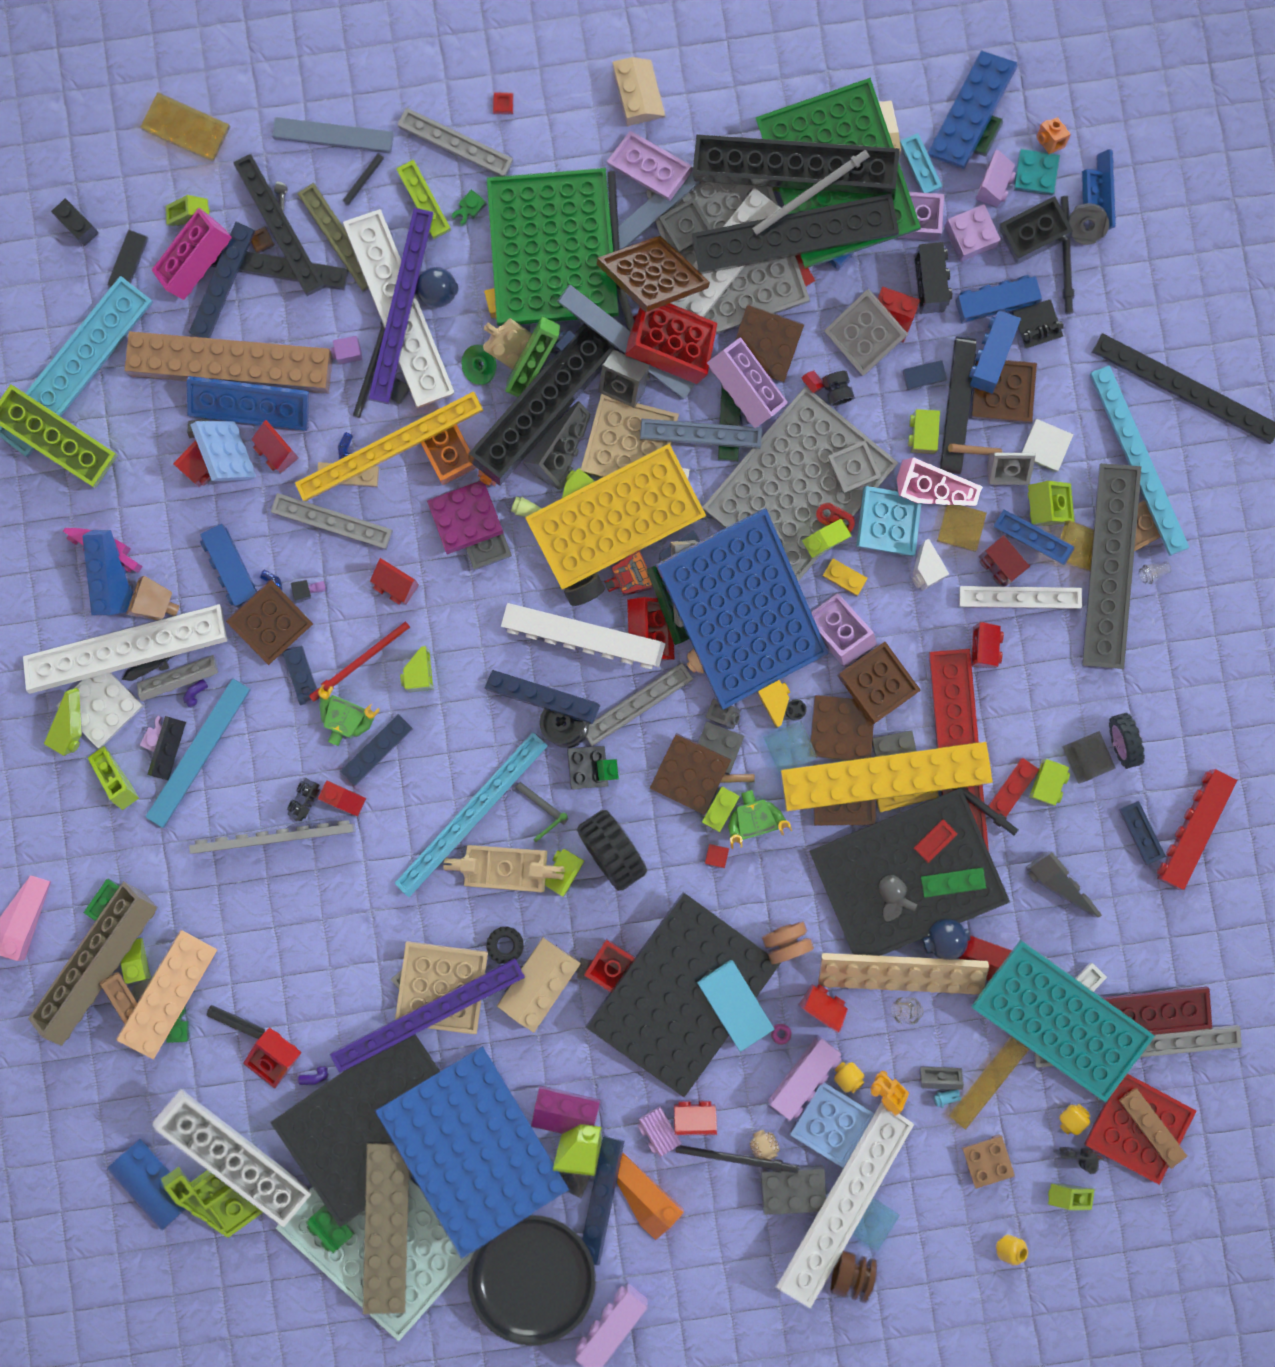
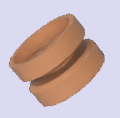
M804 921L785 925L762 937L765 947L779 946V948L772 950L768 954L772 965L798 957L814 949L810 938L797 940V938L805 935L808 931Z

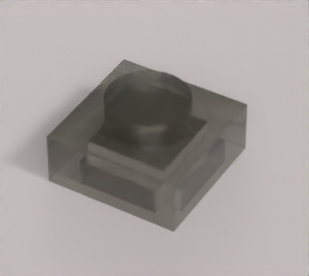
M580 959L579 962L581 964L576 970L578 979L591 980L584 974L593 959Z

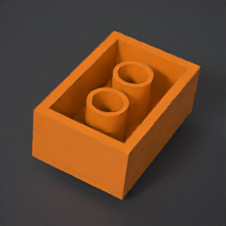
M457 425L421 443L442 485L477 468L469 462L470 449Z

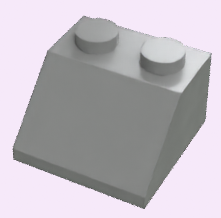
M989 453L987 463L989 485H1030L1036 454Z

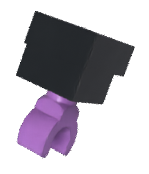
M307 580L291 583L295 604L311 599L310 593L326 591L324 581L309 586Z

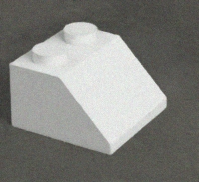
M929 539L925 540L919 547L912 573L914 576L912 580L915 586L921 588L922 591L949 575Z

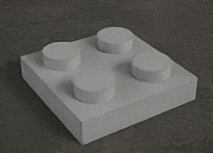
M865 440L827 457L843 494L881 478Z

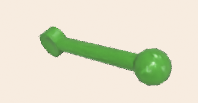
M561 813L560 818L533 840L537 842L561 821L567 820V814Z

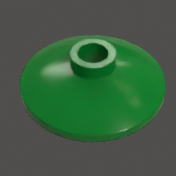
M477 344L468 347L462 356V370L470 382L476 385H484L494 378L497 368L496 359L484 350L483 345Z

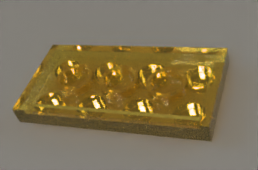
M157 92L140 128L147 133L214 162L230 129V125Z

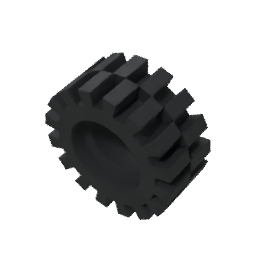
M507 926L500 927L491 932L487 939L486 949L493 961L505 964L515 958L517 960L521 956L524 949V941L516 929ZM508 937L512 940L513 949L509 953H502L498 950L497 943L500 938Z

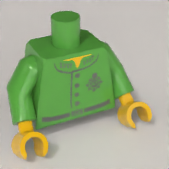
M324 685L320 687L318 693L320 696L319 709L321 721L324 723V727L332 730L327 742L339 746L343 735L352 739L370 729L375 716L380 712L379 708L373 712L371 710L372 704L365 709L331 695L333 691L331 686L328 692L324 691Z
M753 790L741 793L744 805L736 807V811L732 813L728 826L730 847L732 849L733 844L736 842L742 848V840L778 829L781 835H784V828H789L792 831L790 823L786 821L781 810L773 803L766 802L764 799L756 801Z

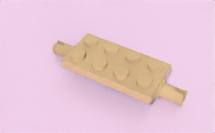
M467 845L465 857L462 859L446 857L444 863L452 865H443L445 871H461L465 877L464 886L544 892L546 878L562 880L564 874L556 873L564 872L563 866L546 865L547 851Z

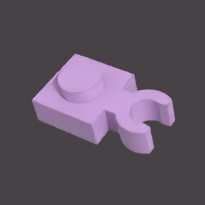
M158 716L155 719V729L148 728L140 746L154 752L162 728L160 722L163 717Z

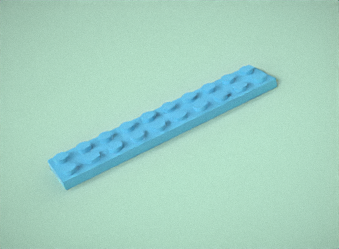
M120 276L25 394L61 417L127 336L129 331L132 330L153 304V301ZM0 426V437L28 458L35 449Z

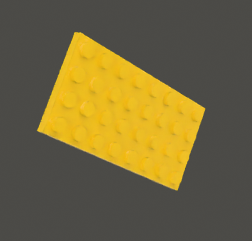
M669 443L530 514L525 519L563 590L705 517L706 514Z

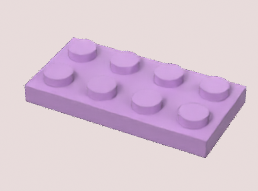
M629 131L607 161L608 166L669 201L693 171V167L632 131Z

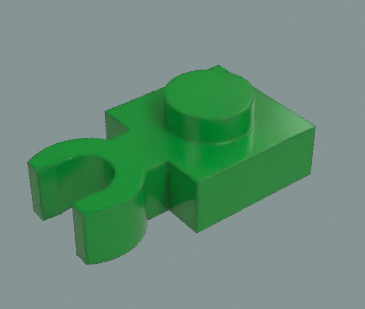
M471 189L458 203L462 209L456 210L452 214V219L455 220L458 216H462L463 219L460 221V226L463 227L467 223V217L470 215L474 219L487 203Z
M185 1007L166 1037V1043L189 1041L188 1021H182V1017L186 1012Z

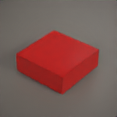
M493 93V114H513V93Z
M814 370L801 377L812 393L824 388L823 381Z
M709 844L705 864L725 868L729 848Z

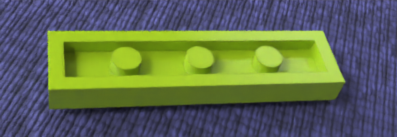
M414 159L396 168L415 206L419 209L434 212L430 229L433 239L451 231Z

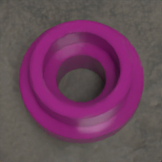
M785 1024L775 1025V1030L771 1032L772 1040L780 1045L789 1042L792 1035L790 1028ZM779 1030L785 1032L784 1037L779 1038L777 1036Z

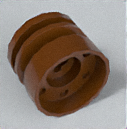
M843 1250L833 1268L830 1293L845 1297L849 1289H851L852 1300H857L859 1296L860 1302L867 1303L876 1282L877 1260L870 1258L867 1262V1258L861 1256L856 1264L855 1254Z

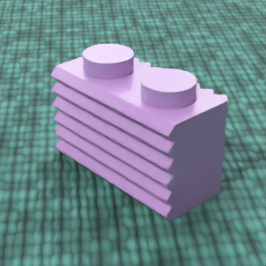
M661 1106L639 1118L640 1124L637 1126L643 1136L648 1135L651 1141L648 1145L654 1154L658 1152L661 1157L681 1145V1140L678 1135H675L674 1128Z

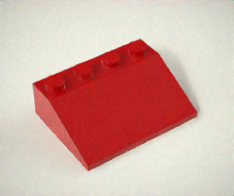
M671 303L645 312L640 307L628 338L625 355L698 384L708 375L709 365L707 362L711 360L718 323Z

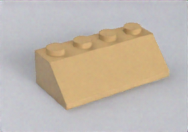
M542 937L522 967L525 978L509 986L497 1007L530 1031L535 1032L581 963Z

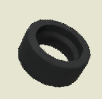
M592 574L565 588L564 593L571 606H578L598 597L603 593L605 587L599 575Z

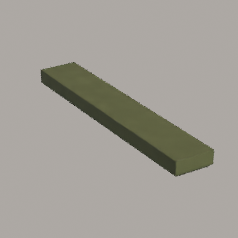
M312 183L298 192L297 195L362 292L369 288L346 231L316 185Z

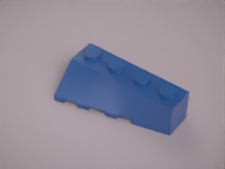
M91 530L82 535L91 615L125 613L128 610L133 590L131 585L128 584L125 568L120 562V554L112 531Z

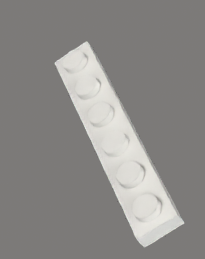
M960 586L959 607L1081 609L1082 588Z

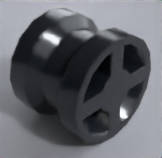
M792 700L787 704L785 713L793 721L800 720L806 714V705L801 700Z

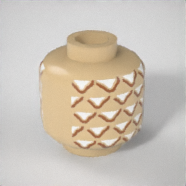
M760 1130L753 1134L754 1138L750 1141L749 1146L755 1158L772 1160L778 1156L777 1153L780 1147L772 1132L765 1133L764 1130Z

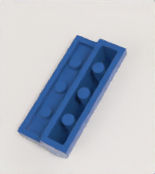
M141 1139L121 1154L107 1168L110 1174L161 1231L186 1210L174 1202L163 1186L161 1179L170 1172Z

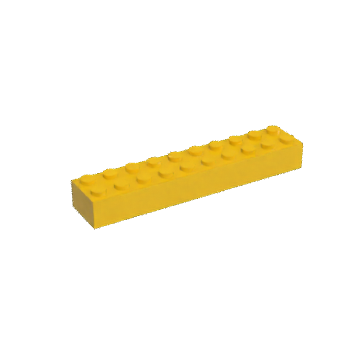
M987 742L780 771L786 812L993 783Z

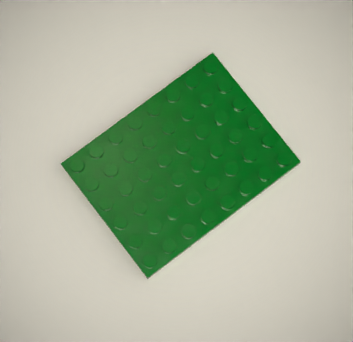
M871 77L755 117L762 139L894 148ZM899 163L895 196H892L899 235L800 254L805 269L921 230ZM778 187L784 206L808 190ZM821 190L788 214L881 195Z
M606 168L488 177L487 190L497 326H502L509 318L519 325L538 323L541 317L553 322L579 320L557 302L568 285L573 286L611 317L619 316L616 283L596 264L598 257L613 252Z

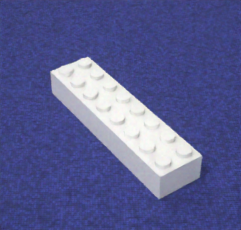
M182 1089L153 1121L156 1131L282 1227L289 1222L311 1195L305 1184Z

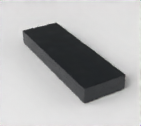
M128 229L107 283L109 287H112L120 276L131 284L149 239L147 236Z

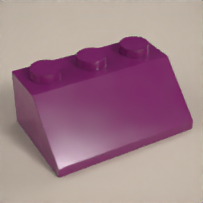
M540 1085L531 1127L563 1134L580 1124L595 1126L600 1099Z

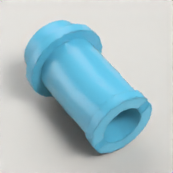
M952 1089L942 1093L938 1091L933 1095L936 1107L944 1108L946 1104L961 1101L959 1090Z

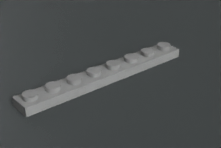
M349 820L339 821L337 826L329 827V823L317 824L316 829H309V826L296 827L297 831L289 832L287 828L276 830V834L268 835V831L257 832L256 837L249 838L248 834L235 835L236 839L228 840V837L215 838V842L207 843V839L195 841V845H189L190 854L346 834L356 832L355 824H350Z

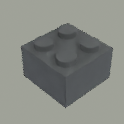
M612 350L602 366L598 392L635 408L645 392L649 365L616 350Z

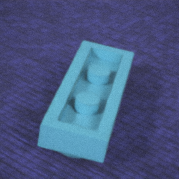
M919 133L900 140L901 149L921 193H933L942 189V184Z

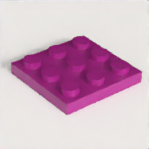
M481 481L427 500L447 555L504 534L486 484Z

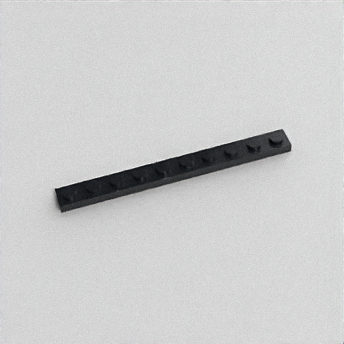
M1104 333L1100 335L1092 353L1269 444L1273 443L1275 439V421Z

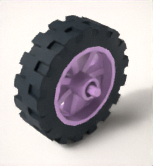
M1128 712L1111 716L1109 719V733L1112 737V745L1115 747L1114 751L1117 753V758L1121 761V765L1125 766V769L1142 765L1145 759V754L1143 753L1144 746L1142 745V737L1139 735L1140 731L1136 727L1135 720H1132V716Z

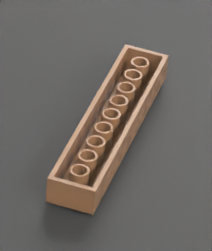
M129 331L124 371L131 377L187 381L188 376L329 394L333 357L331 350L328 348Z

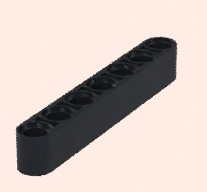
M957 336L955 337L940 462V469L952 474H961L964 453L949 452L948 446L949 444L965 445L972 387L970 386L972 378L969 375L974 365L976 339Z

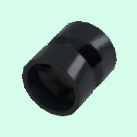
M847 371L834 372L822 378L825 390L829 391L827 397L830 406L842 405L855 399L852 387L848 386L850 379Z

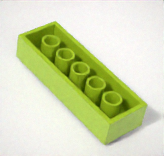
M12 384L9 385L0 398L1 427L95 489L118 457L116 453Z

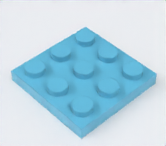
M869 486L863 487L856 547L915 556L922 503H915L899 496L897 491Z

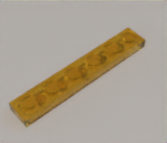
M1011 1036L948 1116L966 1130L1025 1056L1029 1048Z

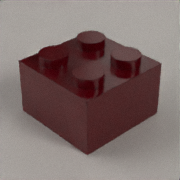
M1004 535L978 556L981 559L979 562L983 568L989 569L993 573L994 581L998 585H1003V587L1007 586L1030 567Z

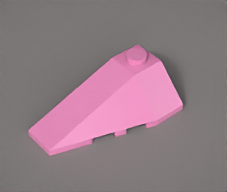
M916 458L902 460L897 476L899 496L915 503L976 506L982 486Z
M30 875L0 916V956L15 961L26 959L51 881Z

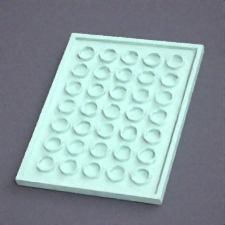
M409 1178L405 1313L369 1314L397 1341L401 1340L468 1264L474 1253L473 1251L462 1259L459 1257L420 1188L411 1178ZM312 1187L309 1190L311 1193L310 1197L284 1227L279 1224L276 1229L363 1308L365 1210L347 1222V1225L355 1234L334 1254L331 1251L327 1252L322 1247L320 1238L317 1235L313 1236L307 1229L306 1221L325 1205Z

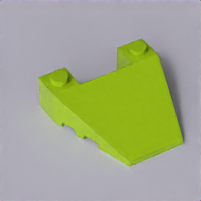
M177 1167L161 1179L164 1188L176 1204L184 1207L191 1214L199 1217L227 1238L263 1213L258 1207L209 1170L190 1182L180 1167Z

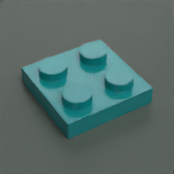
M1020 149L1014 190L1053 196L1060 155Z

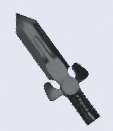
M177 655L133 666L126 670L122 680L133 681L158 667L161 671L169 669V659Z

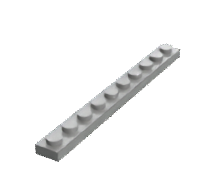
M1232 1025L1212 1027V1029L1156 1034L1140 1057L1242 1047L1240 1026ZM1034 1052L1035 1066L1037 1068L1053 1066Z

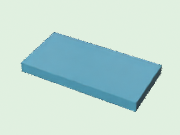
M732 960L697 982L740 1052L775 1030Z

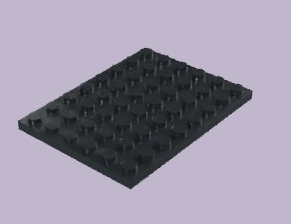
M962 788L809 851L853 955L882 956L927 937L928 933H931L929 932L931 926L940 920L951 919L962 923L1010 903ZM943 819L957 835L928 863L914 847ZM983 868L986 883L985 889L924 897L921 882L922 876ZM895 875L907 887L905 898L916 903L917 907L915 911L903 907L899 917L886 922L883 916L886 901L882 898L878 885L884 877Z
M682 892L585 1027L685 1098L729 1036L697 982L732 960L756 998L781 963L772 965L768 953Z
M416 1034L346 1069L270 1122L339 1227H342L365 1210L367 1143H393L375 1111L441 1072Z

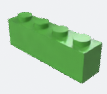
M541 317L507 379L505 392L519 397L536 378L559 337V324Z

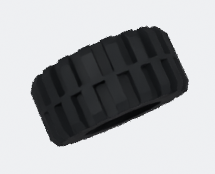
M600 810L578 825L577 832L583 844L616 890L622 891L646 875L647 867L643 859L610 812Z

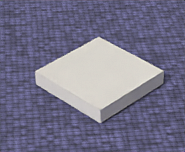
M1036 419L1022 453H1035L1034 463L1058 472L1074 434Z

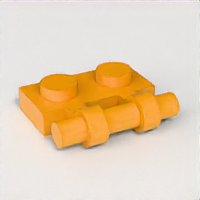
M880 1071L871 1085V1094L873 1096L880 1094L883 1097L881 1102L886 1110L897 1116L902 1112L909 1092L896 1079L891 1080L887 1076L886 1071Z

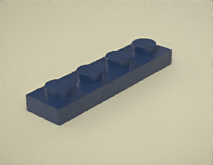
M398 714L340 772L356 786L413 728Z

